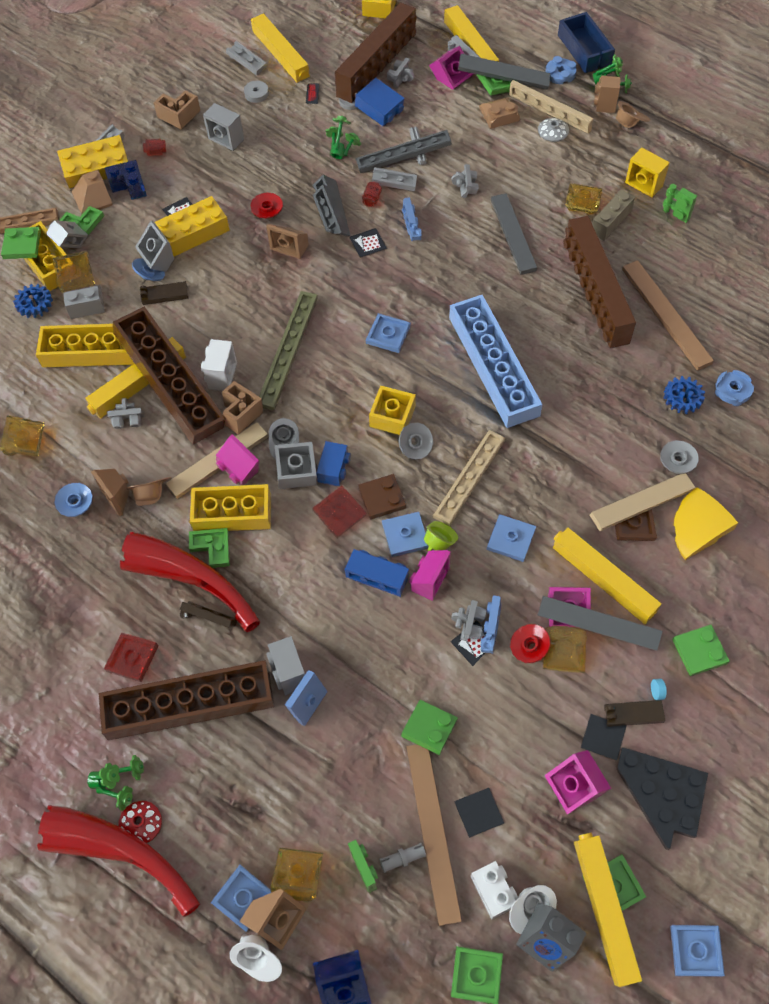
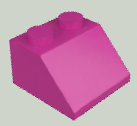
M460 46L449 50L429 65L436 79L452 90L474 74L458 70L460 55L464 54Z
M233 434L229 436L216 454V465L220 470H225L235 484L245 485L258 473L259 460Z
M448 550L428 551L426 557L422 556L418 567H420L418 572H414L409 581L411 583V591L433 601L450 569L451 552Z
M588 750L574 753L545 775L567 814L594 801L611 789Z

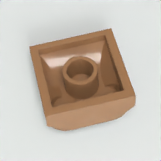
M507 97L479 105V109L490 129L520 121L518 106Z

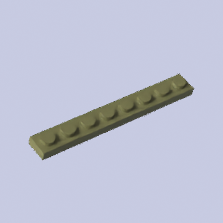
M301 291L259 395L262 398L264 409L275 411L317 302V294Z

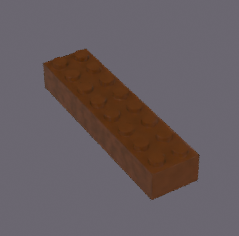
M400 2L335 71L337 98L353 103L356 94L375 79L391 63L392 59L400 53V50L408 44L411 38L416 35V8Z
M589 216L569 219L568 226L565 228L564 248L569 252V259L574 264L576 275H579L580 285L585 289L586 299L590 301L592 313L597 317L598 327L603 331V339L608 343L609 348L628 345L631 342L636 321Z
M145 306L113 321V334L192 445L224 428L225 417Z
M266 660L99 693L102 735L109 741L274 708L270 674Z

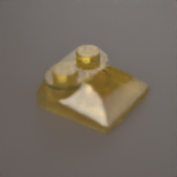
M570 183L565 206L572 212L583 211L586 214H594L599 209L602 188Z
M87 251L52 258L57 277L56 283L61 293L95 285Z
M7 415L0 450L8 456L16 454L38 456L45 423Z
M546 627L545 630L548 632L551 642L550 649L543 658V669L584 673L586 631L578 627Z
M279 847L271 883V893L282 889L296 901L309 902L315 899L318 894L323 853Z

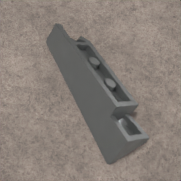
M322 175L313 184L316 191L313 194V198L326 232L350 236L337 182L330 177Z

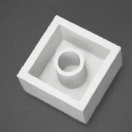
M211 339L209 346L205 350L206 358L205 361H202L201 371L204 372V381L207 382L208 389L223 391L233 381L237 360L231 341Z

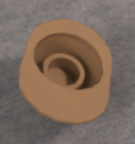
M623 101L618 102L619 110L616 119L624 127H634L640 120L650 121L649 117L637 111L630 104Z
M172 477L147 484L130 486L126 489L132 490L138 506L151 505L160 499L162 483L171 480Z

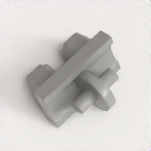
M405 58L404 61L396 60L394 70L390 69L387 72V80L393 82V87L398 88L403 81L410 82L414 79L413 69L408 66L409 58Z
M468 164L464 165L463 172H456L451 178L452 183L460 187L461 197L466 198L468 193L475 195L479 189L478 184L475 183L477 172L470 170V165Z
M122 398V404H116V410L107 411L114 429L124 428L123 419H130L131 427L141 426L142 417H145L144 411L141 408H135V403H128L127 398Z
M471 600L466 614H464V608H459V612L452 613L451 619L456 622L455 627L460 629L463 624L460 640L466 641L468 638L479 639L481 637L483 628L473 625V621L483 622L487 610L477 606L478 601Z

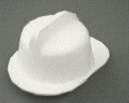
M537 885L526 888L519 894L518 899L511 907L509 918L511 927L515 932L522 934L538 903L556 909L557 899L551 888L545 885Z
M244 934L240 942L233 946L230 951L232 963L259 981H274L282 972L280 960L269 951L266 940L261 936Z

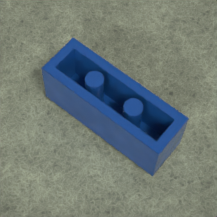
M354 549L345 567L346 578L401 597L409 578V568L401 563L389 562L381 556H372L367 551Z

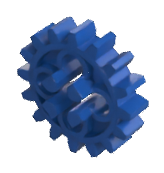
M30 284L29 288L24 286V290H18L19 295L14 296L16 300L13 302L17 312H20L21 316L26 315L27 318H30L31 315L36 318L37 314L43 316L42 312H48L47 307H52L51 302L53 299L50 291L45 286L40 287L39 284L36 287ZM30 295H32L34 301L38 305L37 307L34 306L32 300L29 298Z
M681 376L680 380L675 377L673 382H668L663 398L667 399L666 405H672L671 410L676 408L678 413L684 410L685 414H688L689 410L694 413L696 408L700 409L705 399V391L701 390L702 385H697V380L692 382L691 377L685 380Z

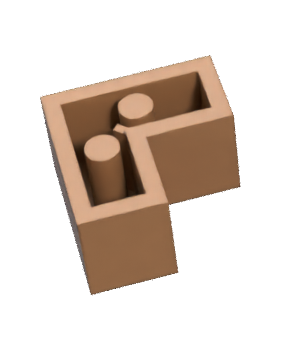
M600 77L599 82L595 85L594 93L597 94L594 97L596 112L615 113L621 77Z
M186 90L176 99L163 93L154 102L157 117L179 129H182L201 111L198 97Z
M236 381L232 382L222 391L223 403L227 407L223 411L225 426L239 435L263 413L262 398Z

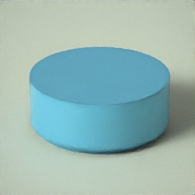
M653 679L651 681V692L655 700H664L666 698V684L662 679Z

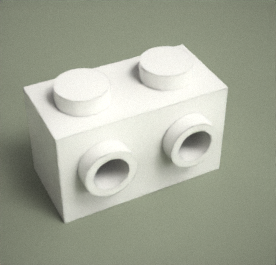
M496 861L471 873V879L491 920L510 911L513 903L518 899L514 888H509L505 880L508 877L503 866H498Z

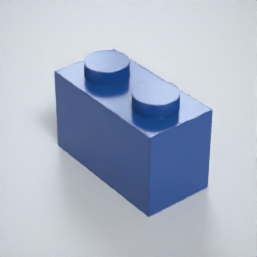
M325 441L316 472L319 483L340 486L341 480H344L346 476L345 465L349 464L351 453H348L347 445Z

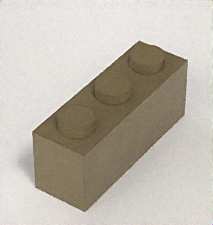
M621 189L593 219L592 225L598 238L605 241L631 213L635 196Z

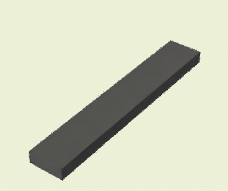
M466 54L460 55L458 67L460 71L510 82L514 80L524 85L548 89L550 73Z
M444 130L358 157L356 162L360 173L373 170L374 167H383L450 146L452 141L448 130Z
M507 193L491 196L492 206L520 275L536 272V263Z
M542 596L537 614L541 617L656 651L658 650L663 632L662 630L546 596Z

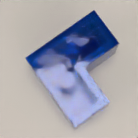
M136 160L105 167L112 193L128 189L131 200L147 196Z

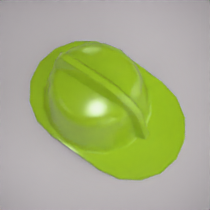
M440 521L430 523L424 536V541L429 546L427 551H432L433 549L447 550L458 540L455 530Z

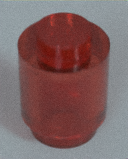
M161 138L145 139L143 151L147 153V156L163 155V153H167L166 142L161 140Z
M367 183L362 195V202L365 206L374 207L377 204L382 192V187L379 183Z

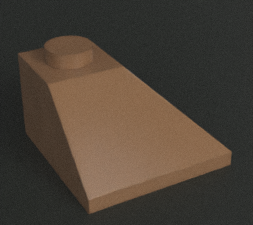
M98 170L82 175L72 191L81 215L89 206L101 210L113 205Z
M268 224L266 228L270 249L301 259L309 246L308 234L292 228Z
M116 469L91 471L100 490L119 516L123 515L129 495V490L126 489V484L129 482L123 473L120 475Z
M279 889L253 900L240 922L282 950L305 913L306 908L285 891Z

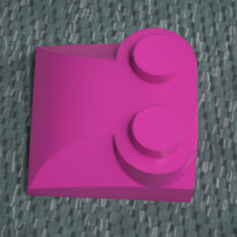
M549 587L548 597L591 610V588ZM549 619V628L582 629Z

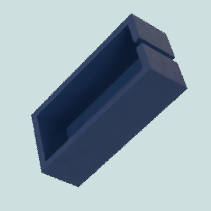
M587 12L559 21L558 37L585 73L598 70V67L601 69L612 64L615 48Z

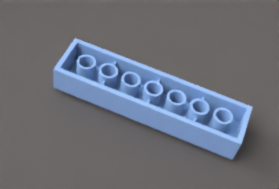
M479 295L450 305L449 319L506 428L540 417L542 403L484 296Z

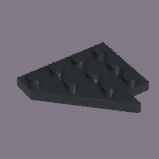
M622 747L616 770L666 850L671 849L674 832L695 839L697 837L708 773Z

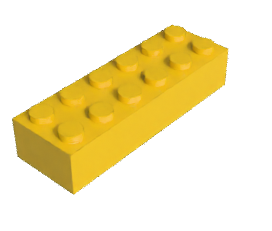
M113 324L40 326L36 357L42 367L134 364L131 357L113 334Z

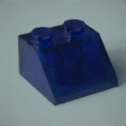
M358 950L313 963L316 985L322 1004H372Z

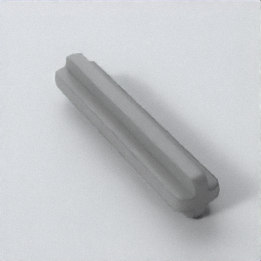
M416 126L410 128L412 140L421 138ZM425 153L416 156L419 165L427 163Z

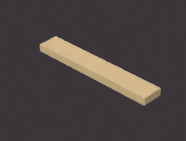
M513 80L510 83L509 96L555 118L561 119L586 133L591 131L592 117Z
M256 422L235 437L250 450L267 439L268 434ZM222 446L166 483L167 488L176 499H179L189 492L191 488H195L220 471L216 465V454Z
M491 430L487 432L433 514L434 519L451 526L505 442V437Z
M686 473L680 474L593 511L590 517L599 531H602L687 494L696 487Z

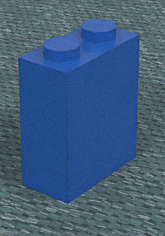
M375 78L356 94L355 106L377 123L384 126L390 123L394 116L403 111L404 97Z

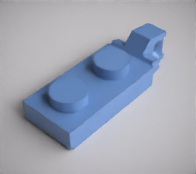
M404 198L402 212L408 235H410L411 241L421 240L422 234L421 229L418 228V218L414 215L415 206L411 204L410 198Z
M493 595L492 602H488L487 614H490L489 621H485L484 633L487 634L481 639V652L491 654L494 652L502 605L500 596Z

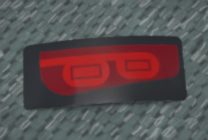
M308 83L306 104H318L320 83Z

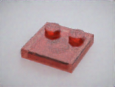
M342 485L312 508V511L336 538L345 533L367 514Z
M121 633L104 670L108 673L142 682L159 645L150 640Z

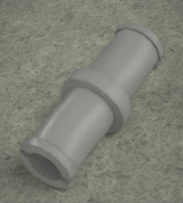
M419 843L405 850L402 848L398 849L397 853L380 858L379 861L383 872L386 873L399 866L406 867L408 863L426 857V853L422 843Z

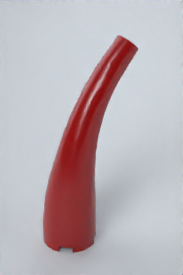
M130 532V535L127 534L122 546L125 561L120 560L121 570L172 579L203 588L219 598L234 612L235 619L245 632H250L259 626L260 620L244 597L226 578L194 555L163 540L135 532Z
M47 806L49 812L43 813L38 834H41L43 837L42 843L37 844L39 851L103 858L134 864L151 874L173 895L171 901L183 917L190 915L200 906V902L174 867L155 849L137 836L89 813L68 807Z

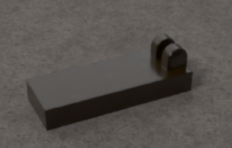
M186 281L149 287L140 286V297L143 305L189 299Z
M190 601L188 603L182 602L180 607V617L182 619L195 615L227 628L235 627L237 623L234 617Z
M662 700L604 705L607 727L656 724L666 721Z

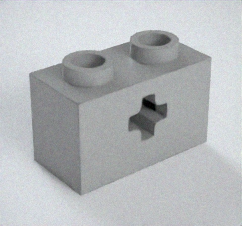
M54 220L46 233L59 247L80 248L88 236L75 222Z

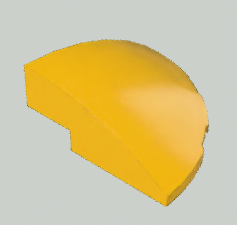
M697 487L686 495L678 511H676L673 524L675 526L676 545L686 560L716 543L722 536L733 531L738 522L717 500Z

